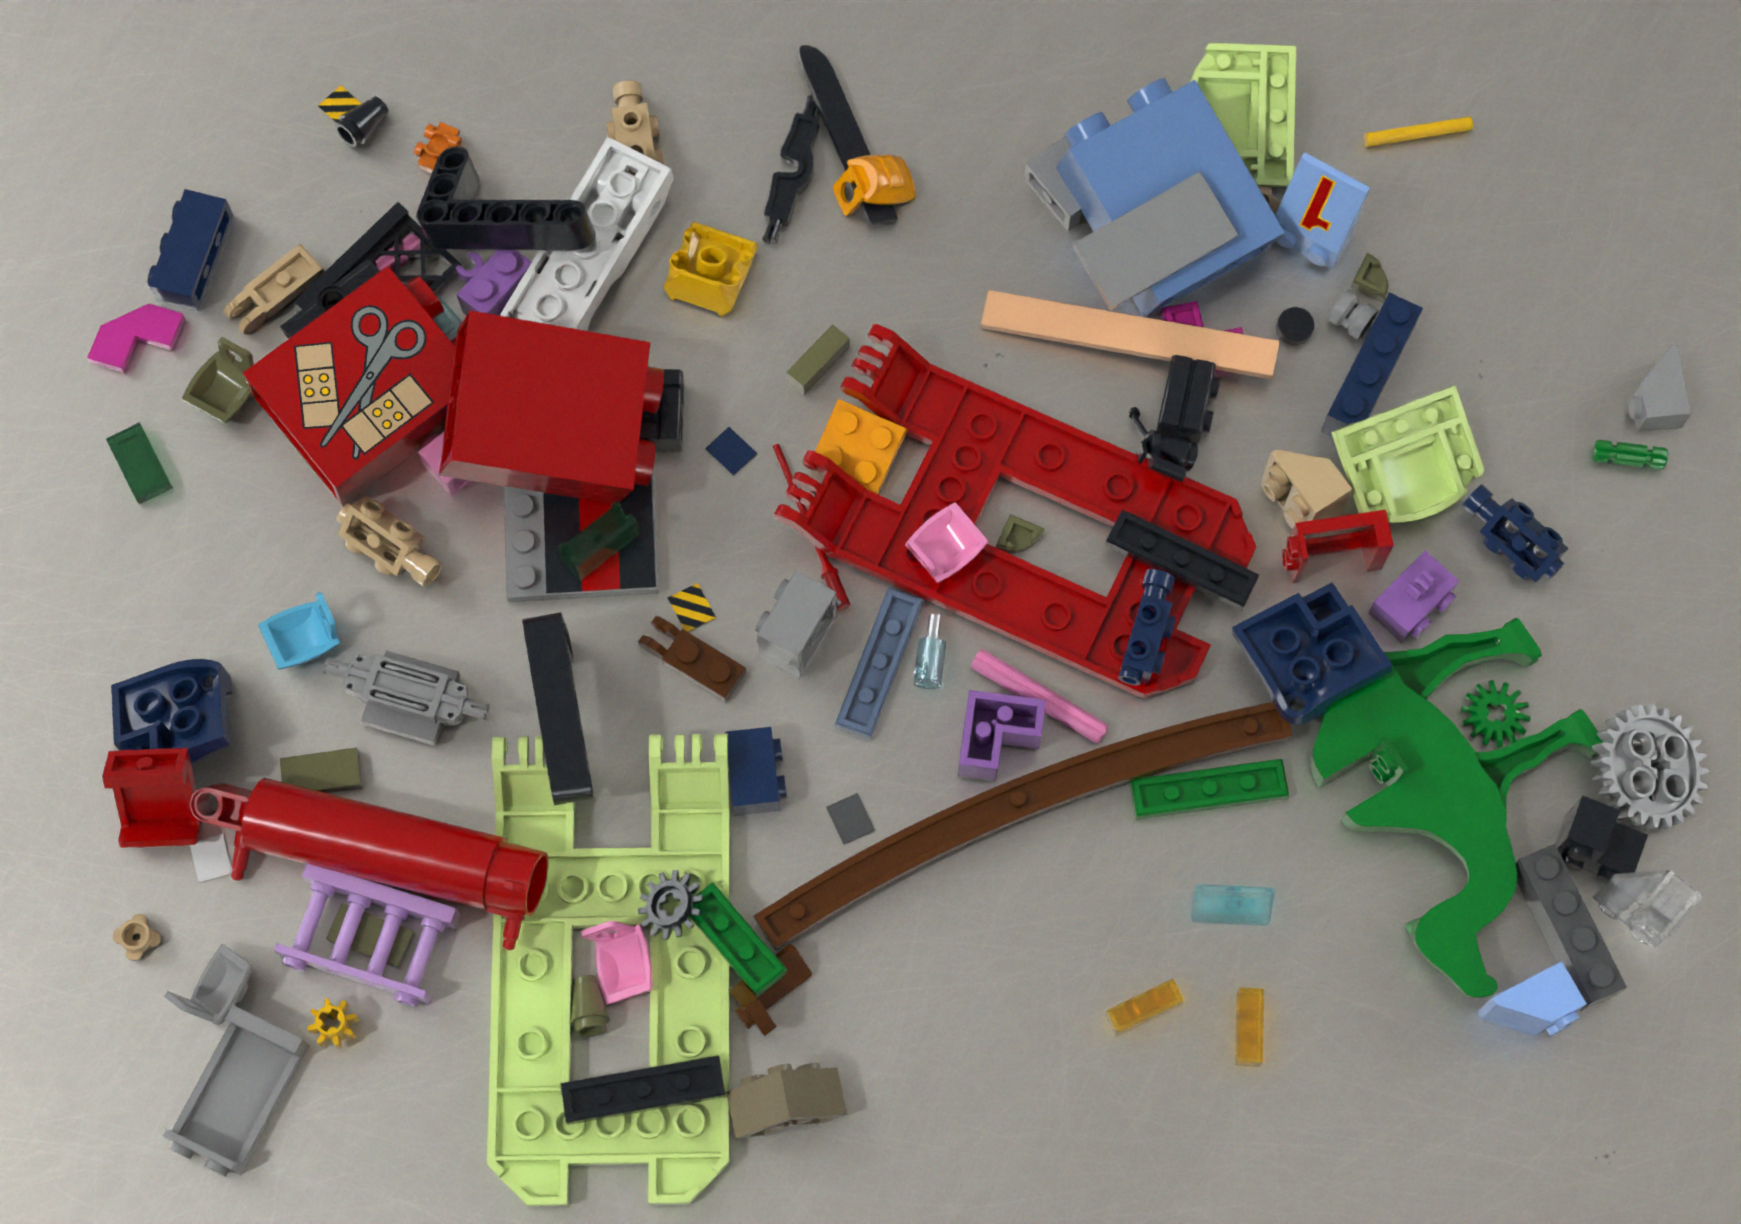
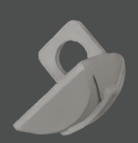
M221 944L204 969L191 1000L169 991L166 992L164 997L182 1011L211 1021L215 1025H220L225 1022V1018L232 1005L235 1006L237 1002L240 1003L249 988L247 983L250 980L253 966L225 944Z

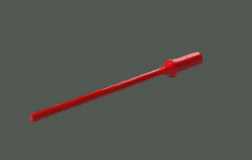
M773 445V450L788 485L797 487L792 482L793 476L780 445ZM796 502L799 512L805 516L807 512L805 505ZM814 545L821 562V579H824L828 588L836 591V597L842 602L840 606H837V611L848 609L851 604L838 576V569L834 568L828 561L826 554Z

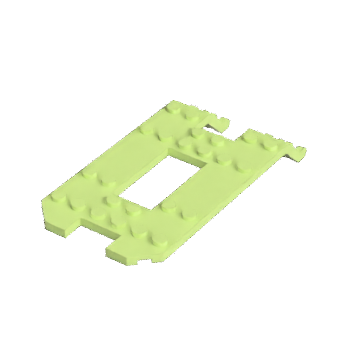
M677 734L674 740L676 762L662 763V752H664L663 736L649 735L651 847L575 849V802L554 806L547 765L545 764L542 736H536L535 764H529V737L520 736L518 738L520 765H506L508 741L505 737L492 738V770L496 808L495 835L507 838L509 843L545 851L549 857L548 875L543 895L536 911L531 917L525 916L524 921H522L515 949L506 950L502 947L506 917L493 914L487 1165L528 1207L569 1206V1166L648 1164V1204L689 1205L730 1164V1108L726 1091L730 1090V992L728 991L730 989V965L692 920L691 922L694 925L692 929H689L684 923L681 924L682 936L679 938L676 937L674 928L668 940L662 939L663 929L655 937L650 935L653 984L650 991L649 1068L719 1056L726 1097L567 1125L560 1083L571 1081L572 1027L570 1022L572 1009L573 929L591 928L608 921H617L631 926L641 925V922L648 918V914H638V908L646 907L647 903L640 899L641 893L650 894L651 889L647 886L650 880L655 885L661 883L658 874L664 872L667 879L671 880L672 870L679 871L680 881L685 873L691 875L689 886L696 881L699 883L698 891L692 896H696L713 882L730 902L728 734H716L714 736L716 762H701L703 738L700 734H692V762H685V734ZM673 895L670 896L669 903L663 905V910L668 911L670 916L673 915L674 908L680 906V901L675 900ZM651 925V926H648V927H645V928H650V932H651V930H652V928L654 927V925Z

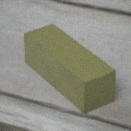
M832 324L786 372L787 382L805 395L850 348V338Z

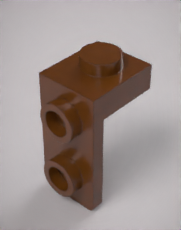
M788 945L775 955L785 966L788 973L759 997L742 980L728 990L739 1006L734 1011L747 1029L754 1025L763 1036H766L777 1027L766 1010L812 975L811 970L793 945Z

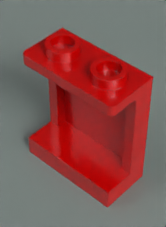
M188 748L109 751L102 779L105 789H113L121 823L118 837L119 846L121 848H143L197 844L202 821L197 820L190 810V799L196 791V785Z

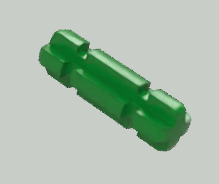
M1600 439L1596 440L1593 446L1592 455L1593 460L1596 462L1608 463L1609 460H1613V464L1644 467V464H1648V467L1653 469H1664L1668 462V450L1664 447L1652 446V449H1648L1647 445L1617 442L1616 445H1612V441Z

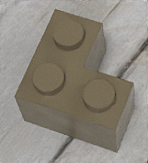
M818 1062L798 1066L795 1070H792L791 1064L773 1066L767 1069V1076L760 1074L741 1079V1086L726 1091L736 1139L765 1137L794 1126L821 1125L847 1115L837 1067L821 1068Z

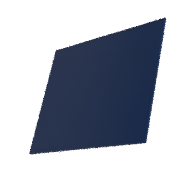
M730 427L705 448L733 476L757 454Z

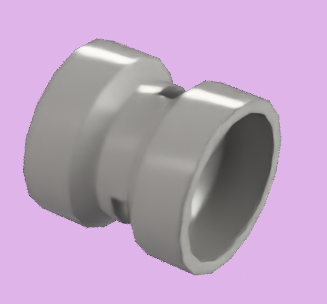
M1347 290L1335 304L1327 320L1336 326L1343 325L1348 329L1349 335L1359 340L1371 326L1379 310L1371 304L1364 305L1358 300L1356 294Z

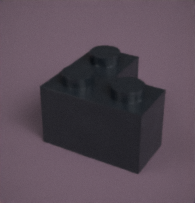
M1582 795L1565 814L1555 845L1567 869L1573 871H1582L1583 869L1596 874V879L1610 886H1619L1621 884L1624 886L1634 877L1648 834L1616 822L1620 810Z

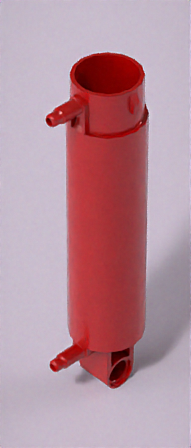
M268 778L261 779L253 790L225 783L213 784L196 790L190 799V810L197 820L236 830L233 844L235 849L231 864V878L233 880L241 881L243 879L244 872L247 870L250 850L314 865L335 872L485 909L486 912L505 916L506 922L502 947L506 950L515 949L521 923L524 921L525 916L531 917L536 911L547 880L549 857L545 851L509 843L505 837ZM210 794H213L218 800L217 811L213 810L209 804Z

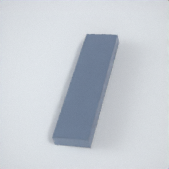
M888 587L836 719L835 728L868 740L872 739L923 607V599Z

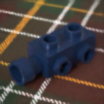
M1481 484L1465 500L1461 507L1472 517L1477 515L1486 523L1479 531L1485 536L1483 540L1484 545L1494 554L1501 555L1504 553L1513 561L1512 570L1524 580L1532 578L1537 582L1545 576L1550 580L1565 564L1560 558L1569 548L1562 543V537L1552 528L1544 527L1534 518L1533 511L1524 503L1516 502L1511 498L1500 506L1492 499L1494 494ZM1510 522L1514 524L1518 529H1514L1511 526ZM1538 547L1541 548L1547 555L1542 554L1539 551Z
M1148 569L1145 572L1142 582L1144 592L1118 679L1124 683L1131 685L1149 684L1152 673L1160 674L1166 652L1159 651L1162 637L1170 639L1176 617L1169 615L1172 602L1165 601L1166 596L1172 593L1175 577L1165 571Z

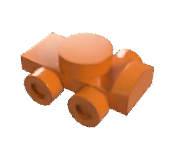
M442 122L437 127L428 124L424 131V137L430 139L428 144L418 142L414 149V155L420 157L417 162L418 167L432 174L436 161L444 150L454 146L461 147L463 139L459 137L460 130Z

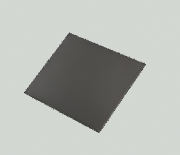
M858 793L826 807L843 845L875 831Z

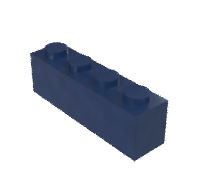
M1389 292L1326 416L1321 432L1332 436L1331 432L1370 417L1417 324L1423 307Z

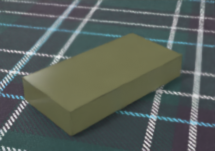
M357 747L280 758L281 779L284 783L324 793L362 788L360 759Z
M341 904L326 937L328 942L336 943L349 905ZM364 912L350 950L371 958L385 919ZM403 926L399 927L386 963L387 965L397 969L401 968L416 934L413 930Z

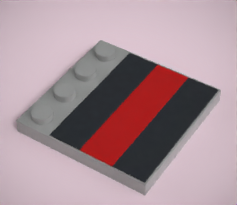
M654 468L649 484L647 486L634 484L633 491L618 504L504 486L506 597L508 603L659 594Z

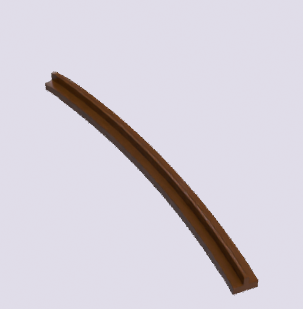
M1269 702L1176 724L1060 761L975 795L881 840L796 888L755 914L754 919L763 931L766 940H769L776 951L804 932L874 891L987 835L1055 807L1129 781L1201 760L1291 740L1293 734L1290 723L1286 722L1280 716L1273 703Z

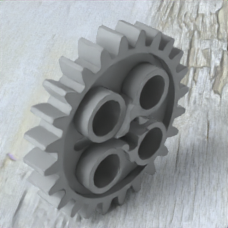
M1640 704L1616 712V717L1605 721L1607 729L1597 732L1598 737L1603 743L1592 745V749L1600 754L1599 759L1590 761L1591 765L1600 768V773L1592 777V779L1604 784L1598 795H1609L1611 799L1607 805L1613 808L1619 807L1618 819L1630 818V825L1633 828L1643 826L1645 831L1657 828L1662 830L1684 823V817L1695 814L1692 805L1703 802L1697 791L1708 788L1700 780V776L1708 774L1709 770L1700 767L1699 761L1704 760L1707 755L1697 753L1695 749L1702 742L1701 739L1691 740L1689 735L1693 727L1690 725L1681 728L1682 716L1669 717L1670 713L1667 707L1657 710L1655 704L1644 707Z

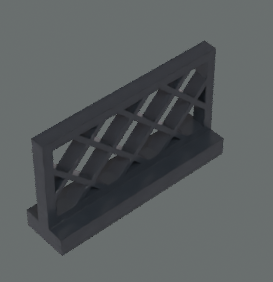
M397 202L294 301L295 311L298 313L315 300L321 288L337 283L367 259L374 263L380 256H394L395 275L401 282H409L414 277L419 276L424 282H433L429 287L434 294L457 273L456 267L458 265L462 267V264L446 249H436L430 246L421 226L409 216V211ZM410 229L420 238L421 250L399 251L398 239ZM394 244V251H387ZM425 244L432 250H425ZM405 255L408 258H421V275H399V256ZM425 258H441L450 267L441 275H425ZM333 300L329 302L326 309L333 307L339 301Z

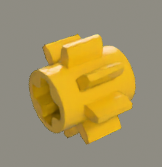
M325 998L324 1007L319 1011L316 1009L310 1010L315 1016V1024L309 1025L307 1029L310 1033H321L317 1040L321 1047H324L328 1040L333 1041L338 1049H341L342 1040L347 1036L350 1038L356 1037L351 1030V1024L356 1023L359 1017L356 1014H345L349 1008V1004L345 1000L340 1002L337 1007L328 998ZM329 1018L331 1020L338 1019L341 1024L337 1029L334 1027L328 1028L326 1021Z

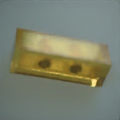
M1171 979L1108 1009L1105 1016L1117 1037L1181 1006L1184 999L1174 979Z
M1239 987L1236 992V1066L1260 1067L1263 1063L1264 989Z

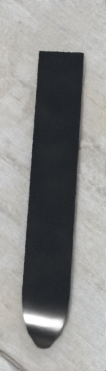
M801 45L797 53L799 64L846 171L849 168L848 160L871 154L829 60L817 48ZM851 183V186L854 190L856 188V184ZM863 201L860 205L869 226L897 222L898 220L892 204H872Z

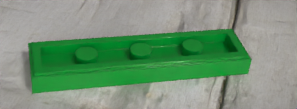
M1283 759L1145 777L1129 782L1135 820L1283 800L1289 797Z

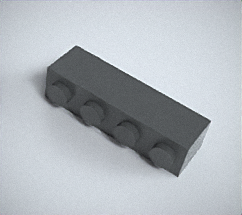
M1550 845L1520 858L1516 862L1517 884L1556 963L1563 962L1587 1003L1580 1011L1617 996L1627 986L1556 845Z

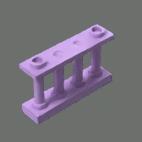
M306 864L302 877L308 884H311L310 890L313 893L293 947L290 948L278 943L275 946L274 951L281 958H284L282 964L303 972L306 966L388 991L395 994V1001L408 1006L416 1007L418 1001L429 1005L432 997L427 991L419 989L438 933L443 932L445 927L453 930L457 928L461 917L457 909L359 877ZM334 892L348 896L347 902L350 905L328 960L307 952L327 898L332 897ZM374 904L385 908L384 914L387 916L367 971L344 965L364 910L369 909L370 905ZM407 916L421 919V925L424 928L404 983L381 977L401 921H406Z

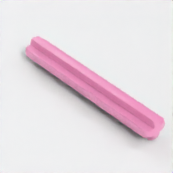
M980 650L973 659L972 668L1017 696L1046 700V714L1092 742L1099 743L1106 735L1108 725L986 650Z

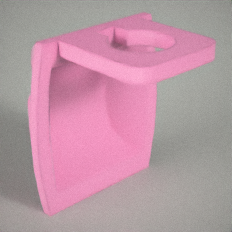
M954 502L929 518L905 545L934 580L939 583L966 566L980 553L989 541Z
M608 921L581 931L582 938L596 941L597 975L605 1005H610L652 990L651 958L641 925L631 926L617 921Z

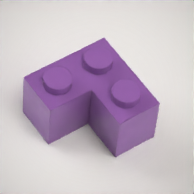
M969 690L958 776L996 781L1001 744L1039 749L1046 700Z

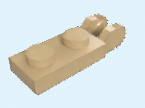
M298 244L243 287L244 291L224 307V313L230 319L237 318V316H240L241 313H244L250 307L253 301L257 307L247 314L238 325V329L244 335H248L264 323L266 317L269 319L305 291L325 271L301 244Z

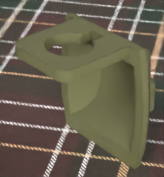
M221 337L217 342L219 351L208 359L194 375L181 399L226 424L242 408L251 395L242 373L254 365L253 356L248 350ZM230 351L240 356L242 361L235 360V356Z

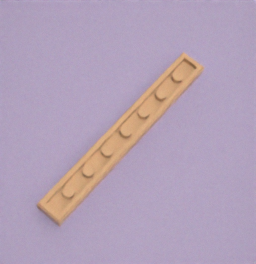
M988 290L981 322L982 329L1171 362L1172 355L1190 357L1193 360L1199 359L1213 362L1216 364L1215 370L1271 380L1273 379L1280 342L1267 338Z

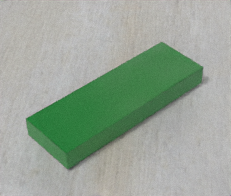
M713 882L696 895H702L704 900L693 905L692 908L699 909L702 913L701 916L689 914V918L757 997L788 973L785 966Z

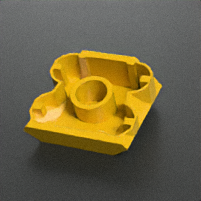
M692 222L683 234L682 245L679 251L674 252L669 260L668 276L663 289L672 301L679 299L717 312L719 317L732 310L759 246L756 242Z

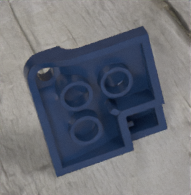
M1333 582L1304 597L1297 593L1232 627V635L1264 683L1271 702L1280 716L1290 724L1301 725L1319 717L1335 701L1392 672L1391 662L1353 605H1347ZM1300 703L1304 708L1300 711H1295L1291 706Z
M207 659L184 660L111 685L114 745L119 751L188 748L192 764L198 759L230 745L226 696L232 694V683L230 674L221 663Z

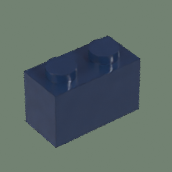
M771 727L725 732V734H728V766L734 816L780 811L779 799L787 798L785 776H777L775 762L783 761L780 738L773 739Z

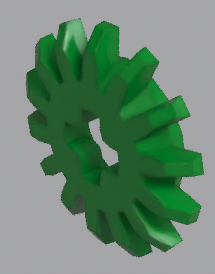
M1494 680L1488 681L1489 691H1486L1480 684H1477L1474 688L1479 696L1467 693L1464 697L1472 702V706H1461V712L1470 713L1471 715L1470 718L1462 721L1464 726L1471 724L1475 726V729L1469 734L1473 739L1479 733L1485 735L1482 742L1483 745L1488 746L1490 739L1496 738L1497 748L1503 747L1504 737H1507L1511 744L1516 741L1513 733L1515 730L1523 736L1527 730L1519 722H1530L1531 717L1520 713V710L1529 708L1528 702L1516 703L1515 700L1521 695L1520 690L1515 691L1511 696L1507 694L1509 683L1504 682L1501 691H1497ZM1490 704L1495 708L1499 705L1503 706L1505 711L1502 715L1506 720L1501 722L1495 719L1491 722L1487 718L1490 713L1487 706Z

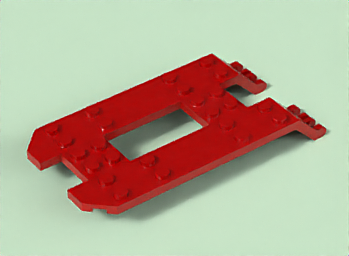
M872 324L867 334L868 338L876 344L886 346L890 351L885 356L868 345L861 346L858 355L862 359H854L851 365L852 370L860 375L871 378L874 382L870 388L868 385L848 376L844 378L840 390L858 399L877 416L908 429L906 435L930 445L901 504H898L871 492L828 457L815 451L807 450L802 459L803 465L811 470L822 473L825 477L822 483L805 473L796 472L792 482L811 493L789 485L785 494L790 500L804 504L808 510L804 516L791 507L781 504L778 505L773 515L774 518L793 527L822 552L834 559L1140 698L1145 699L1194 682L1211 644L1177 629L1195 588L1176 579L1171 595L1166 596L1165 601L1172 602L1169 615L1176 617L1170 639L1162 637L1159 651L1166 652L1160 674L1152 673L1149 684L1131 685L1118 679L1144 592L1142 587L1146 570L1153 569L1141 562L1126 556L1107 597L989 544L966 566L937 583L905 544L929 518L954 502L976 526L999 477H1002L1111 527L1114 526L1123 509L1247 568L1257 546L1243 520V513L1238 500L1186 476L1183 482L1171 479L1149 469L1147 459L1139 463L1137 455L932 365L897 333L881 325Z

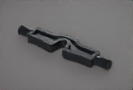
M813 95L807 96L803 113L795 114L791 129L781 148V160L797 167L798 170L793 173L775 172L772 177L770 194L764 211L765 221L768 224L762 238L768 244L770 239L772 245L777 244L781 227L790 224L797 198L806 190L813 177L814 163L812 150L820 128L819 118L816 117L818 107L815 100L813 101Z

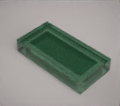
M140 422L106 438L139 505L173 488Z

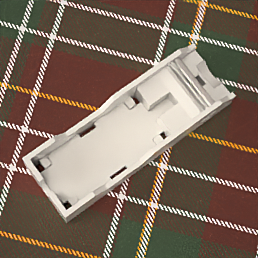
M607 137L570 200H577L584 204L596 232L593 243L581 250H539L500 316L587 331L591 318L612 283L622 276L664 206L670 186L674 181L671 168ZM630 170L636 173V175L633 176L629 174L628 171ZM596 282V285L594 286V288H593V290L591 291L590 295L587 297L588 293L590 292L591 288L593 287L594 283Z

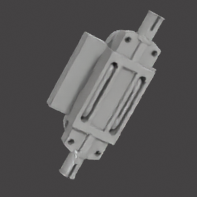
M386 650L384 656L376 654L374 658L356 654L349 664L327 658L325 660L326 665H323L322 672L324 674L343 678L344 690L347 694L357 696L364 703H367L361 718L363 725L436 746L443 725H459L463 721L465 714L485 720L487 717L486 713L489 712V704L468 699L467 685L458 683L461 676L459 671Z

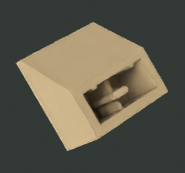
M1278 449L1270 453L1261 479L1265 494L1271 501L1277 500L1285 511L1284 517L1292 529L1295 523L1341 516L1353 490L1330 459Z

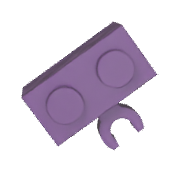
M497 250L484 264L479 254L470 251L468 256L470 261L476 265L475 268L465 270L460 265L456 267L459 278L467 282L457 294L462 313L467 316L471 310L500 315L532 262L517 250Z
M1425 550L1374 601L1368 613L1400 643H1403L1410 635L1416 639L1431 624V621L1427 618L1436 609L1440 613L1444 612L1456 599L1457 596L1453 591L1459 580Z

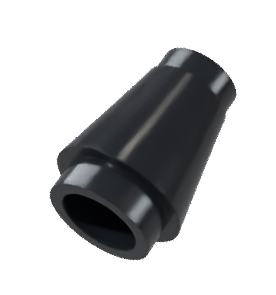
M374 96L339 116V122L335 125L336 132L351 147H356L358 144L363 145L383 120L384 116L388 114V107L380 98Z

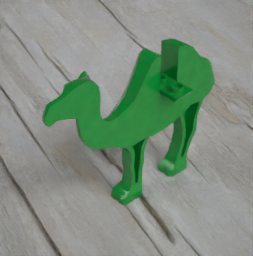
M1518 618L1505 623L1502 628L1471 634H1446L1421 649L1384 652L1392 664V672L1342 697L1325 710V713L1321 715V726L1310 759L1311 773L1319 788L1368 759L1371 761L1370 769L1376 780L1388 786L1344 813L1341 822L1347 828L1357 832L1422 834L1450 849L1463 862L1468 874L1463 890L1432 907L1422 917L1407 922L1404 927L1406 932L1412 936L1419 953L1428 964L1446 976L1465 996L1470 998L1488 997L1497 990L1496 980L1486 973L1479 952L1476 933L1504 911L1516 890L1517 869L1506 827L1507 792L1512 780L1522 774L1533 771L1547 757L1567 748L1592 759L1598 755L1592 749V745L1603 743L1598 737V730L1582 709H1579L1538 734L1518 739L1511 745L1498 750L1475 752L1455 724L1427 700L1443 681L1462 668L1497 659L1515 661L1525 667L1536 663L1538 658L1542 656L1541 650Z

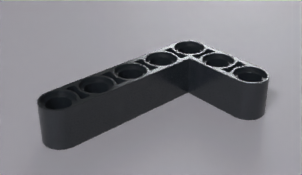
M460 146L450 147L439 155L416 215L430 246L436 249L581 250L592 244L596 237V232L584 204L577 200H473L480 178L467 149Z
M559 612L522 619L554 806L592 799L594 794L571 663L574 662L573 652L563 615Z

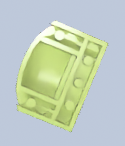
M1209 43L1204 51L1207 54L1196 66L1191 82L1196 80L1257 186L1288 188L1294 174L1296 46Z
M1456 385L1414 399L1406 404L1331 432L1348 483L1353 489L1352 495L1358 512L1365 513L1386 509L1389 523H1403L1423 519L1448 508L1468 492L1466 487L1473 476L1476 478L1481 477L1484 472V467Z

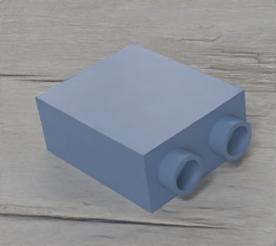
M1165 78L1148 84L1127 99L1133 114L1111 126L1103 112L1096 113L1079 122L1064 134L1071 148L1068 149L1056 167L1067 188L1082 208L1081 212L1093 232L1194 174L1201 172L1238 233L1234 240L1134 296L1132 299L1143 317L1154 314L1161 310L1162 307L1170 305L1261 254L1285 233L1196 80L1175 91H1172Z

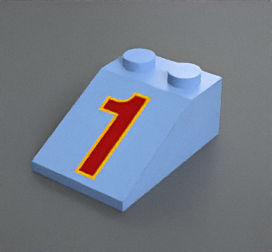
M1304 152L1275 214L1285 232L1276 242L1282 247L1293 248L1301 252L1315 265H1325L1333 269L1354 235L1370 187Z

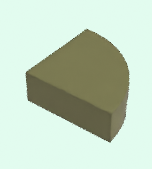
M1367 253L1350 288L1384 303L1389 288L1386 274L1379 260Z
M1010 514L995 547L1009 554L1026 551L1041 539L1045 528Z

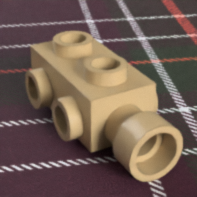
M622 81L613 86L614 102L619 107L611 108L613 121L606 122L608 137L664 165L662 149H654L653 137H660L657 116H649L647 103L640 104L643 100L641 84L637 81ZM630 170L628 171L629 174L633 176L636 175V173Z
M366 496L354 503H347L340 510L337 521L342 525L338 535L346 540L345 546L349 551L356 554H366L376 561L375 568L385 575L398 576L407 570L412 574L411 578L423 587H428L437 578L442 569V562L430 554L424 555L420 552L426 537L414 530L411 524L400 520L387 511L380 502Z

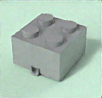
M795 570L790 580L784 579L779 585L774 599L777 600L771 612L765 611L761 615L755 631L758 632L756 642L759 646L760 658L800 679L835 620L837 606H840L842 602L836 597V591Z

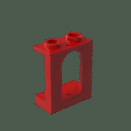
M1386 509L1295 523L1290 537H1287L1286 549H1282V563L1285 572H1291L1293 583H1298L1309 557L1362 549L1366 571L1382 570L1394 546ZM1363 528L1362 531L1310 539L1304 538V536Z

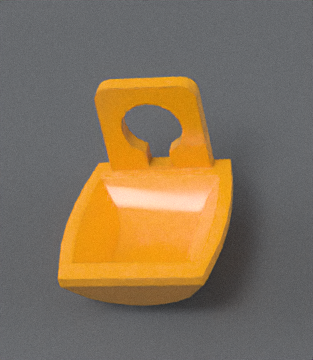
M889 154L866 155L848 160L849 168L833 185V192L844 215H852L863 201L865 203L886 205L900 204L916 198L913 179L905 161L899 156ZM848 182L856 184L851 202H848L845 197V186Z

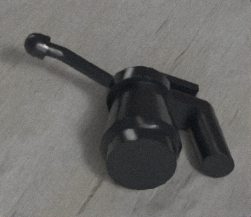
M1137 407L1130 408L1129 417L1144 437L1136 450L1138 462L1142 463L1144 459H1147L1149 469L1178 482H1183L1186 471L1189 472L1196 462L1198 455L1197 443L1190 442L1186 437L1161 435L1160 432L1155 430L1147 432L1139 420V409Z

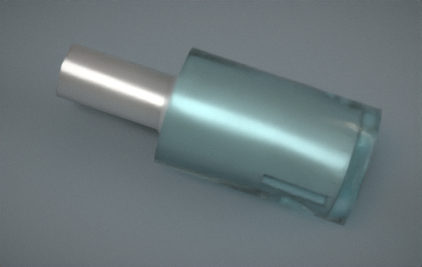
M937 614L929 615L927 635L918 639L913 676L914 685L923 689H940L942 687L946 641L939 639L942 616Z

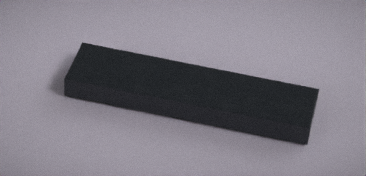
M1123 509L1105 542V546L1153 569L1165 571L1173 575L1176 580L1241 611L1259 578V574Z
M719 1056L560 1083L567 1125L726 1097Z

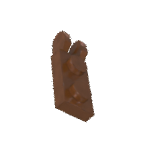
M655 616L651 622L652 626L658 632L674 640L667 650L653 638L642 635L638 641L639 645L661 659L663 665L726 702L746 673V667L684 629L680 631L674 624L659 616Z

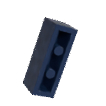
M185 189L181 200L175 202L172 210L173 222L169 232L164 233L161 238L160 257L157 265H153L150 268L147 279L148 286L157 301L199 311L234 216L227 199Z

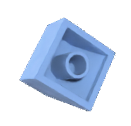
M1561 961L1492 997L1477 1013L1485 1021L1533 1036L1547 1031L1551 1037L1578 1020L1580 1017L1577 1012L1587 1003Z

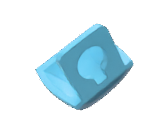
M321 592L315 594L316 602L289 608L258 624L278 670L311 661L340 645L337 638L335 620Z

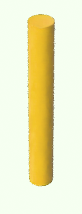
M1471 116L1368 132L1364 133V142L1366 147L1472 131L1473 120Z

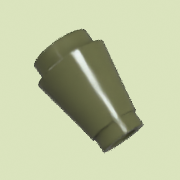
M594 975L576 977L573 980L570 1025L575 1028V1034L580 1037L601 1035L607 1031V1023L610 1021L599 985L597 984V977Z

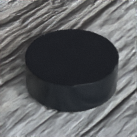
M1288 308L1278 318L1276 333L1280 340L1288 345L1297 346L1304 344L1309 340L1314 331V319L1303 308Z

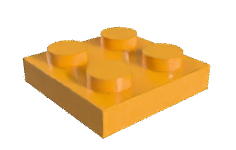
M838 399L815 452L831 459L864 488L879 495L908 429Z

